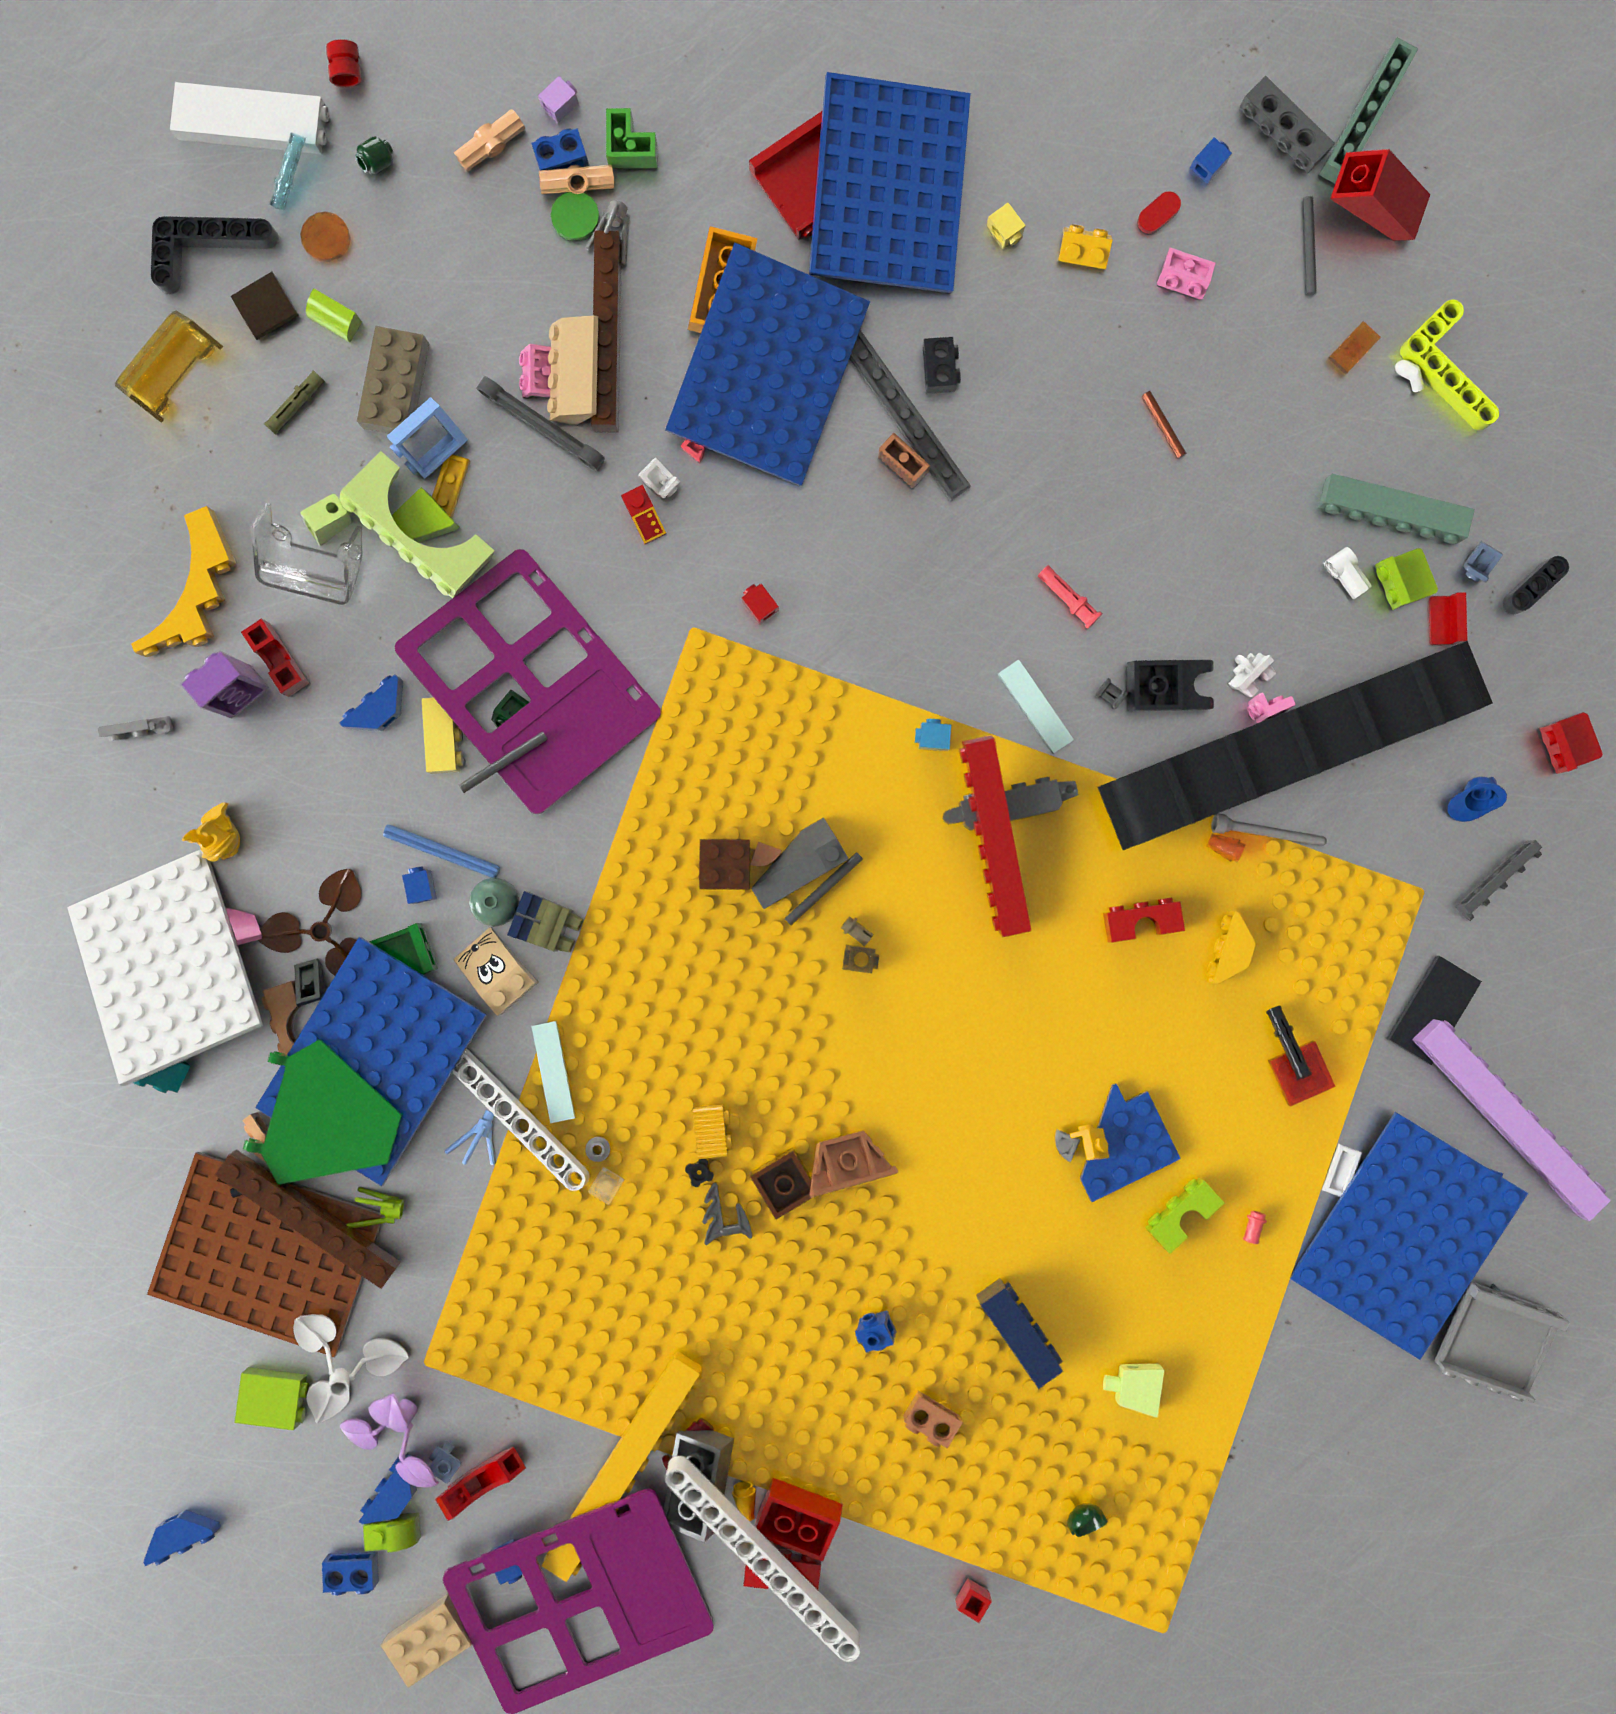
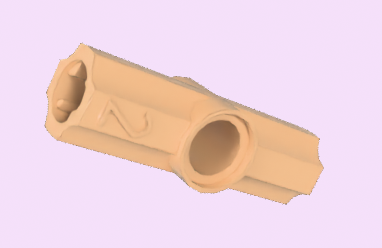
M511 109L494 123H486L479 127L474 133V138L456 150L454 154L468 172L487 157L493 158L499 155L504 150L506 143L526 128L516 112Z
M572 165L566 169L539 171L541 194L563 192L581 194L586 190L614 188L612 165L589 167ZM575 175L583 177L582 181L578 184L570 182L571 178Z

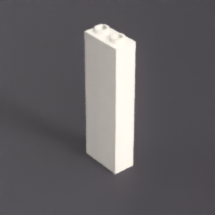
M175 82L170 131L178 140L322 154V145L325 146L326 144L324 126L325 122L329 120V109L321 96Z

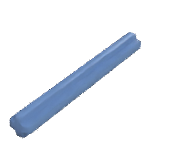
M386 825L383 836L492 878H496L499 873L500 867L485 860L392 825Z

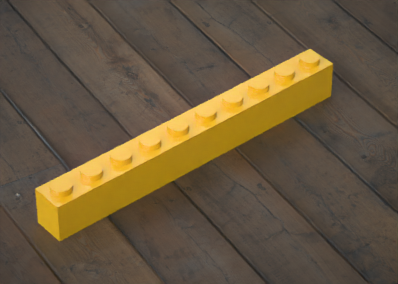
M676 1351L569 1519L611 1502H617L621 1500L620 1498L624 1492L629 1493L636 1482L633 1479L638 1471L642 1473L649 1462V1459L646 1457L651 1450L655 1452L663 1440L660 1437L664 1429L666 1431L670 1430L676 1420L673 1415L677 1409L682 1411L689 1399L686 1396L691 1388L695 1390L702 1379L700 1375L701 1365ZM567 1543L548 1551L541 1566L567 1582L571 1575H577L582 1567V1563L574 1546L571 1543Z

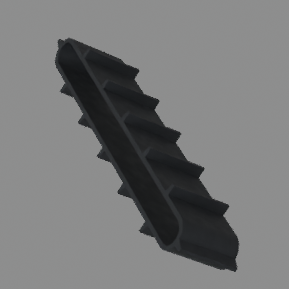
M1466 641L1098 787V790L1122 850H1126L1491 705L1493 702L1469 643Z

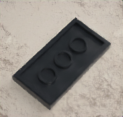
M1437 956L1387 1039L1425 1063L1432 1065L1433 1061L1412 1039L1433 1019L1445 1020L1455 1027L1482 981L1443 957Z

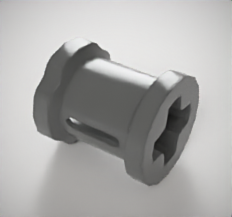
M1107 678L1096 693V696L1103 697L1113 705L1112 708L1116 709L1124 700L1128 691H1122L1111 683L1110 678Z

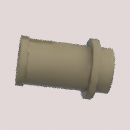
M849 917L841 927L844 930L843 933H848L865 946L874 934L856 922L857 918Z

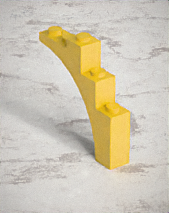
M208 506L184 515L191 544L190 572L184 591L175 608L159 626L148 635L131 643L134 653L151 657L158 654L161 648L166 646L171 648L181 644L182 639L188 645L199 647L208 643L207 639L214 637L203 610L215 609L219 606L220 602L225 601L215 573L223 574L228 572L231 566L236 565V562L216 514Z

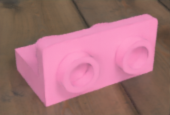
M1169 248L1157 285L1197 299H1203L1211 282L1215 262Z
M529 344L521 351L519 363L522 366V375L519 380V388L522 390L523 398H529L531 395L550 398L548 378L551 374V364L548 362V356L551 347Z
M1260 693L1248 702L1249 706L1247 709L1250 717L1253 720L1256 719L1258 724L1286 712L1296 704L1292 696L1284 699L1283 695L1267 702L1264 694Z

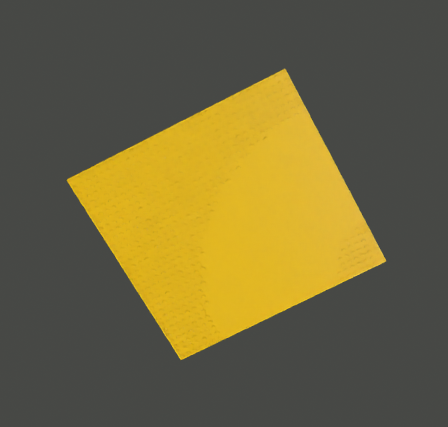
M691 628L661 707L660 717L657 719L547 1021V1023L557 1021L576 1118L550 1123L537 1052L519 1101L588 1170L589 1181L579 1190H569L508 1129L426 1353L424 1364L427 1367L622 1437L676 1351H679L702 1366L700 1372L702 1379L695 1390L691 1388L686 1396L689 1399L682 1411L677 1409L673 1415L676 1420L670 1430L666 1431L664 1429L660 1437L663 1440L657 1450L673 1455L676 1433L678 1431H686L694 1421L697 1422L700 1418H703L713 1426V1431L734 1438L728 1476L744 1482H752L753 1485L768 1490L772 1479L776 1478L843 1504L841 1513L843 1518L1154 1631L1166 1633L1421 905L1424 890L1289 840L1231 830L1224 834L1213 833L1211 824L1214 815L1150 841L1122 850L1098 790L1099 786L1114 781L1116 778L701 629ZM926 719H939L941 724H950V749L948 751L918 749L919 743L914 742L915 729L920 728L922 722L926 723ZM989 735L995 738L1005 791L1012 790L1011 785L1026 782V786L1035 785L1036 779L1050 777V781L1057 780V782L1075 781L1078 790L1077 796L1062 801L1063 804L1059 810L1011 821L1031 931L1002 937L999 931H995L993 927L992 917L995 916L994 907L990 908L987 893H990L991 890L989 883L985 884L982 870L986 869L985 860L980 859L978 845H982L980 836H976L974 830L965 828L963 822L945 824L942 817L946 810L959 807V802L964 801L963 796L972 794L971 788L966 787L964 773H967L966 763L962 764L959 755V749L963 748L961 741ZM824 817L847 857L851 858L857 852L863 858L859 864L792 925L784 918L844 863L765 909L762 908L751 888L775 861L760 867L750 865V890L699 889L700 839L750 840L751 864L758 842L782 850L781 855L803 829ZM1172 898L1173 902L1180 901L1185 931L1156 935L1154 923L1149 918L1144 917L1136 923V939L1113 943L1107 941L1103 913L1110 912L1109 907L1124 905V910L1133 909L1134 903L1148 901L1149 906L1158 905L1159 899ZM1229 911L1239 912L1256 943L1249 968L1218 984L1208 982L1209 976L1206 973L1210 962H1214L1216 956L1214 952L1216 940L1218 938L1221 939L1223 929H1221L1223 917L1225 914L1228 915ZM849 917L857 918L856 922L874 934L865 946L848 933H843L844 930L841 927ZM1276 1006L1282 1007L1288 1024L1294 1028L1292 1032L1312 1075L1301 1080L1296 1079L1297 1077L1279 1038H1275V1029L1266 1013L1271 1008ZM1114 1083L1117 1084L1125 1101L1147 1091L1181 1159L1091 1202L1080 1180L1087 1159L1083 1139L1079 1138L1078 1147L1071 1162H1069L1060 1155L1056 1148V1129L1071 1134L1078 1132V1127L1084 1125H1093V1129L1097 1128L1111 1085ZM723 1104L724 1110H729L730 1125H726V1135H731L732 1150H728V1156L705 1158L708 1160L707 1166L713 1172L714 1177L711 1181H705L700 1183V1186L694 1187L691 1185L689 1174L685 1172L687 1164H694L699 1161L697 1158L693 1108ZM525 1119L519 1121V1127L522 1131L527 1132L529 1130V1123ZM864 1131L871 1138L872 1143L884 1153L883 1157L886 1161L898 1169L899 1173L813 1197L776 1220L750 1177L751 1172L789 1149L794 1148L812 1178L816 1144ZM538 1136L536 1140L537 1146L540 1149H545L547 1146L545 1138ZM594 1137H603L610 1144V1154L601 1162L590 1160L585 1152L587 1142ZM595 1145L593 1151L596 1154H600L602 1148L599 1145ZM555 1154L554 1163L562 1167L564 1165V1158L560 1154ZM701 1170L697 1171L698 1175L702 1174ZM572 1172L571 1180L575 1184H581V1175L578 1172ZM1201 1178L1223 1200L1224 1204L1207 1220L1197 1211L1185 1212L1180 1219V1226L1188 1238L1170 1254L1145 1227L1149 1225L1148 1220L1155 1213H1161L1167 1208L1166 1203L1172 1197H1179L1185 1191L1184 1187L1192 1179L1197 1180ZM714 1182L718 1184L724 1226L739 1224L736 1204L740 1203L750 1223L751 1239L740 1233L716 1238L708 1245H705L706 1232L714 1217L710 1218L706 1224H703V1218L713 1199L708 1203L704 1201ZM1251 1211H1258L1266 1215L1267 1223L1263 1224L1259 1244L1243 1240L1249 1221L1247 1215ZM999 1278L1004 1284L1010 1283L1019 1297V1300L1016 1301L1018 1305L1022 1302L1034 1319L1031 1322L1032 1325L1037 1323L1048 1339V1342L1045 1344L1049 1345L1051 1343L1063 1361L1059 1364L1063 1372L1039 1389L977 1299L976 1295ZM887 1310L896 1329L894 1345L887 1346L880 1351L866 1352L862 1343H858L855 1334L859 1319L868 1313L875 1314ZM1122 1364H1160L1164 1369L1158 1417L1118 1405L1115 1400L1116 1392L1103 1390L1104 1376L1118 1377L1119 1366ZM918 1390L961 1416L963 1423L948 1448L942 1445L936 1447L927 1440L926 1435L921 1432L915 1434L906 1428L903 1415ZM919 1410L914 1414V1417L918 1420H922L927 1416V1412L924 1410ZM940 1423L936 1426L935 1430L943 1433L947 1431L949 1426L946 1423ZM1084 1503L1097 1505L1104 1513L1108 1523L1081 1537L1072 1535L1067 1525L1069 1514L1077 1506Z

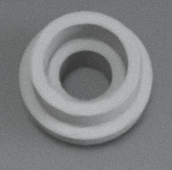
M603 1137L590 1139L585 1147L587 1157L595 1162L605 1160L610 1154L609 1142ZM595 1145L601 1146L602 1152L600 1154H596L593 1151Z

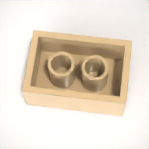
M447 1594L388 1633L381 1647L409 1688L469 1648L472 1643L449 1594Z

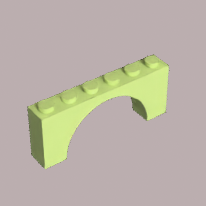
M380 451L341 490L339 498L341 505L348 512H354L359 516L361 523L365 527L375 530L386 545H392L398 550L399 556L404 561L413 563L424 578H430L436 583L437 589L442 594L454 598L491 560L495 550L476 534L468 541L449 548L425 546L405 535L393 520L388 505V491L398 477L400 467Z

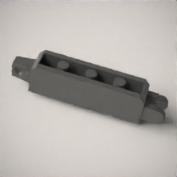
M1050 777L1036 779L1035 785L1026 786V782L1011 785L1012 790L1005 791L1010 821L1059 810L1063 804L1062 801L1078 795L1076 782L1050 781ZM972 794L963 796L964 801L959 802V807L946 810L943 813L942 817L945 824L963 822L965 828L974 830L973 822L977 821L976 813L971 812L968 800L969 797H972Z

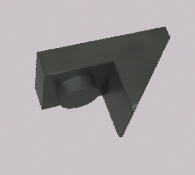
M319 959L294 965L296 1005L299 1007L322 1000L321 998L327 989L323 984L322 964Z

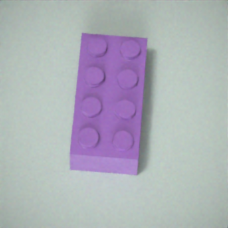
M221 651L207 657L205 660L206 664L200 669H194L189 672L185 677L186 680L181 684L200 708L231 719L269 688L251 665Z

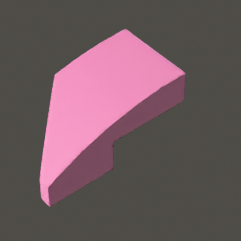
M225 908L237 945L262 939L255 915Z

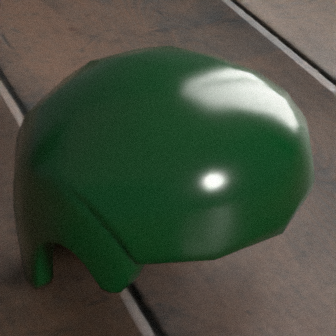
M1084 1503L1077 1506L1069 1514L1067 1525L1072 1535L1081 1537L1100 1529L1108 1521L1097 1505Z

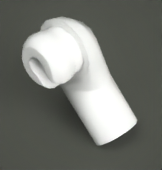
M1400 360L1396 363V372L1410 380L1413 392H1418L1425 388L1418 365L1408 360Z

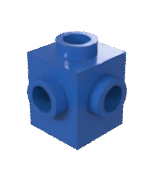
M886 1310L875 1314L868 1313L861 1317L855 1334L858 1343H862L866 1352L880 1351L887 1346L894 1345L896 1329Z

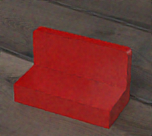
M1456 592L1450 596H1431L1429 598L1431 645H1458L1468 641L1466 592Z

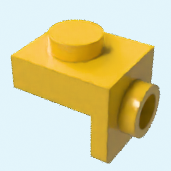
M1084 1125L1078 1127V1132L1070 1134L1071 1139H1083L1087 1160L1109 1158L1108 1143L1105 1139L1103 1128L1093 1129V1125Z

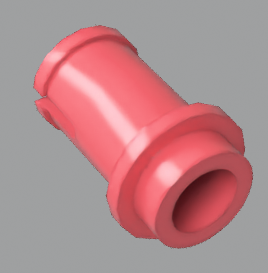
M1251 1211L1247 1215L1249 1221L1243 1237L1244 1241L1259 1244L1263 1224L1267 1223L1265 1214Z

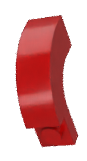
M511 1447L466 1472L447 1486L448 1489L435 1498L447 1521H449L490 1490L509 1483L525 1470L526 1466L515 1448Z

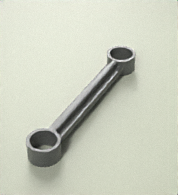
M484 376L476 387L486 398L506 408L577 456L580 461L593 470L597 471L604 461L605 457L587 444H583L506 392L499 384L487 376Z

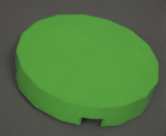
M566 192L558 197L552 206V224L557 233L566 240H586L593 234L599 223L597 204L592 197L584 192L581 194Z

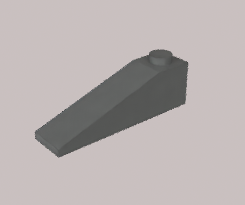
M823 817L803 829L751 889L762 908L765 909L844 863L849 858Z

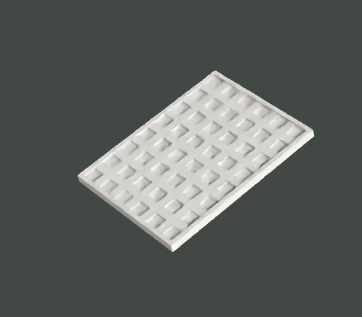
M201 849L67 907L119 1085L126 1086L263 1026L211 862L202 857L203 852Z

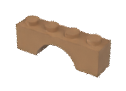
M295 981L263 990L264 996L262 997L263 1005L266 1010H269L272 1018L270 1020V1027L273 1033L277 1034L279 1040L277 1044L278 1051L286 1055L297 1040L293 1031V1020L296 1012L302 1007L296 1005Z

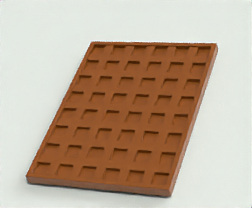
M196 1152L147 1295L296 1345L299 1344L295 1339L293 1331L295 1319L303 1315H324L329 1317L336 1326L335 1338L327 1342L330 1347L331 1356L335 1357L338 1353L363 1276L246 1196L242 1195L233 1198L230 1193V1189L233 1187L215 1176L224 1160ZM287 1183L345 1224L384 1217L380 1212L293 1183ZM381 1224L352 1229L375 1243ZM322 1346L317 1352L326 1355L325 1348Z

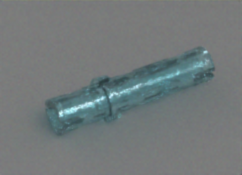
M290 132L280 172L274 180L276 184L270 201L271 206L281 210H285L290 190H293L294 175L306 140L305 137Z

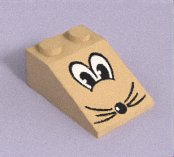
M491 927L453 959L480 997L497 1016L502 1015L539 983Z

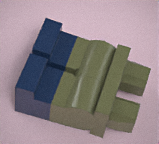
M524 891L516 912L540 920V923L521 915H514L507 936L532 943L553 952L558 950L571 952L575 940L565 937L564 933L567 927L579 931L583 919L574 914L573 910L531 892Z

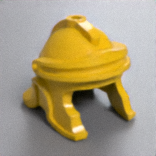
M226 802L218 804L205 813L201 818L202 824L197 829L187 832L182 838V841L199 844L203 852L202 857L212 862L217 861L219 858L226 860L233 857L239 851L240 836L235 825L230 820V816L226 814L229 805Z

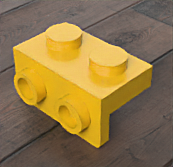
M1071 224L1070 228L1064 227L1058 261L1106 269L1113 241L1112 236L1108 235V231L1103 229H1094L1093 232L1085 231L1083 226Z

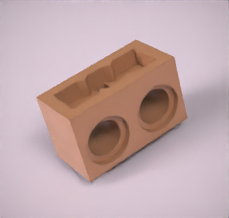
M919 1390L903 1415L907 1429L915 1434L921 1432L926 1435L927 1440L936 1447L942 1445L948 1448L963 1423L960 1415ZM919 1410L927 1412V1416L922 1420L914 1417V1414ZM940 1423H946L949 1426L947 1431L943 1433L937 1432L935 1429Z

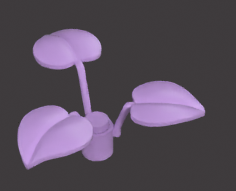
M394 1393L374 1401L369 1407V1412L373 1419L381 1424L375 1430H371L370 1425L360 1419H348L341 1423L340 1428L346 1437L356 1446L367 1450L374 1449L377 1446L378 1439L375 1435L379 1434L386 1426L396 1432L405 1431L399 1456L401 1462H398L395 1466L398 1474L406 1482L417 1487H433L439 1483L435 1479L432 1470L424 1461L416 1457H405L410 1430L413 1427L411 1420L418 1411L417 1406L412 1401L403 1399L399 1403Z

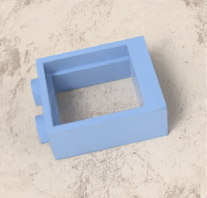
M431 397L386 436L393 443L390 446L392 451L399 458L404 456L408 460L404 463L414 475L418 472L424 479L468 441L440 405ZM434 416L448 434L416 461L402 444Z

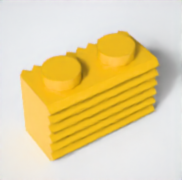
M723 1104L694 1107L693 1117L697 1158L728 1156V1150H732L731 1135H726V1125H730L729 1110H724Z

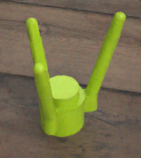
M358 1187L357 1190L359 1192L383 1200L356 1197L355 1201L381 1206L380 1214L385 1215V1218L353 1222L346 1225L350 1228L383 1223L394 1224L395 1219L402 1218L404 1199Z

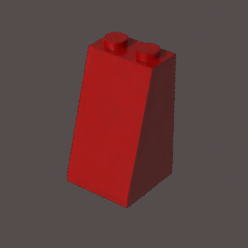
M1390 149L1346 152L1331 199L1393 241L1415 240L1431 194Z

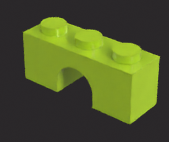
M1201 1178L1197 1180L1192 1179L1184 1187L1185 1191L1179 1197H1172L1166 1203L1167 1208L1161 1213H1155L1148 1220L1149 1225L1145 1227L1170 1254L1188 1238L1180 1226V1219L1185 1212L1197 1211L1207 1220L1224 1204L1223 1200Z

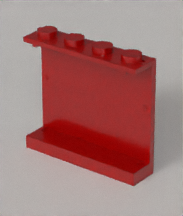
M822 111L749 160L751 173L798 240L804 236L806 238L812 236Z

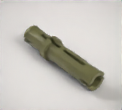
M313 370L300 386L296 385L294 387L295 391L264 425L274 434H277L306 401L309 402L312 399L311 395L325 381Z

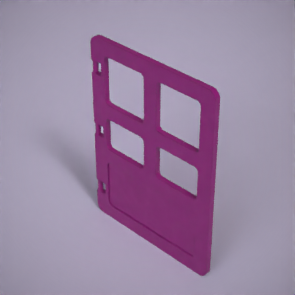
M517 549L400 638L395 644V652L490 765L537 734L543 732L548 740L497 772L533 814H541L660 717L661 711L655 701L639 685L637 680L604 641L593 631L552 580L547 577L529 553L523 549ZM534 572L544 581L539 586L529 577ZM520 574L551 610V615L514 644L509 645L477 609L476 604L511 576ZM462 618L491 651L494 659L459 687L451 690L419 654L418 649L454 620ZM561 629H566L588 656L550 687H544L523 663V660ZM583 629L592 638L587 644L578 634ZM510 674L530 697L531 701L493 732L487 733L465 706L501 676ZM632 686L641 695L636 701L627 692Z
M643 1489L626 1496L622 1500L614 1503L611 1502L554 1525L550 1529L542 1532L539 1531L482 1554L476 1559L450 1567L443 1575V1584L503 1710L508 1714H516L706 1637L712 1633L714 1628L711 1615L660 1500L652 1489ZM628 1504L630 1510L618 1515L615 1509ZM556 1534L557 1540L545 1544L543 1538ZM571 1543L577 1552L592 1587L559 1601L555 1599L536 1557ZM483 1563L485 1569L475 1573L472 1572L471 1567ZM517 1565L521 1569L538 1606V1610L488 1629L466 1585L510 1566ZM601 1607L620 1650L593 1662L586 1663L565 1620L592 1608ZM546 1628L553 1638L567 1672L524 1690L517 1691L496 1648Z

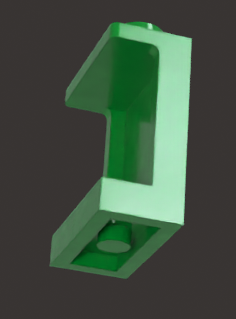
M422 923L410 925L408 928L369 941L422 975L438 969Z

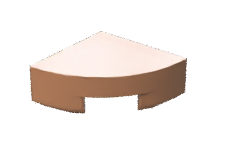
M758 842L750 865L757 867L768 865L779 857L782 850Z

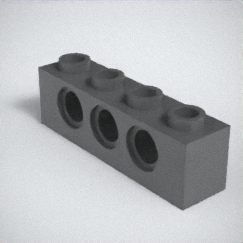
M1267 76L1245 95L1240 105L1243 113L1248 118L1253 119L1259 125L1261 131L1265 135H1270L1277 142L1279 149L1287 152L1294 159L1295 164L1307 173L1329 153L1335 144ZM1264 107L1271 108L1273 112H1267ZM1281 123L1287 124L1290 129H1284ZM1298 140H1303L1307 146L1300 145Z

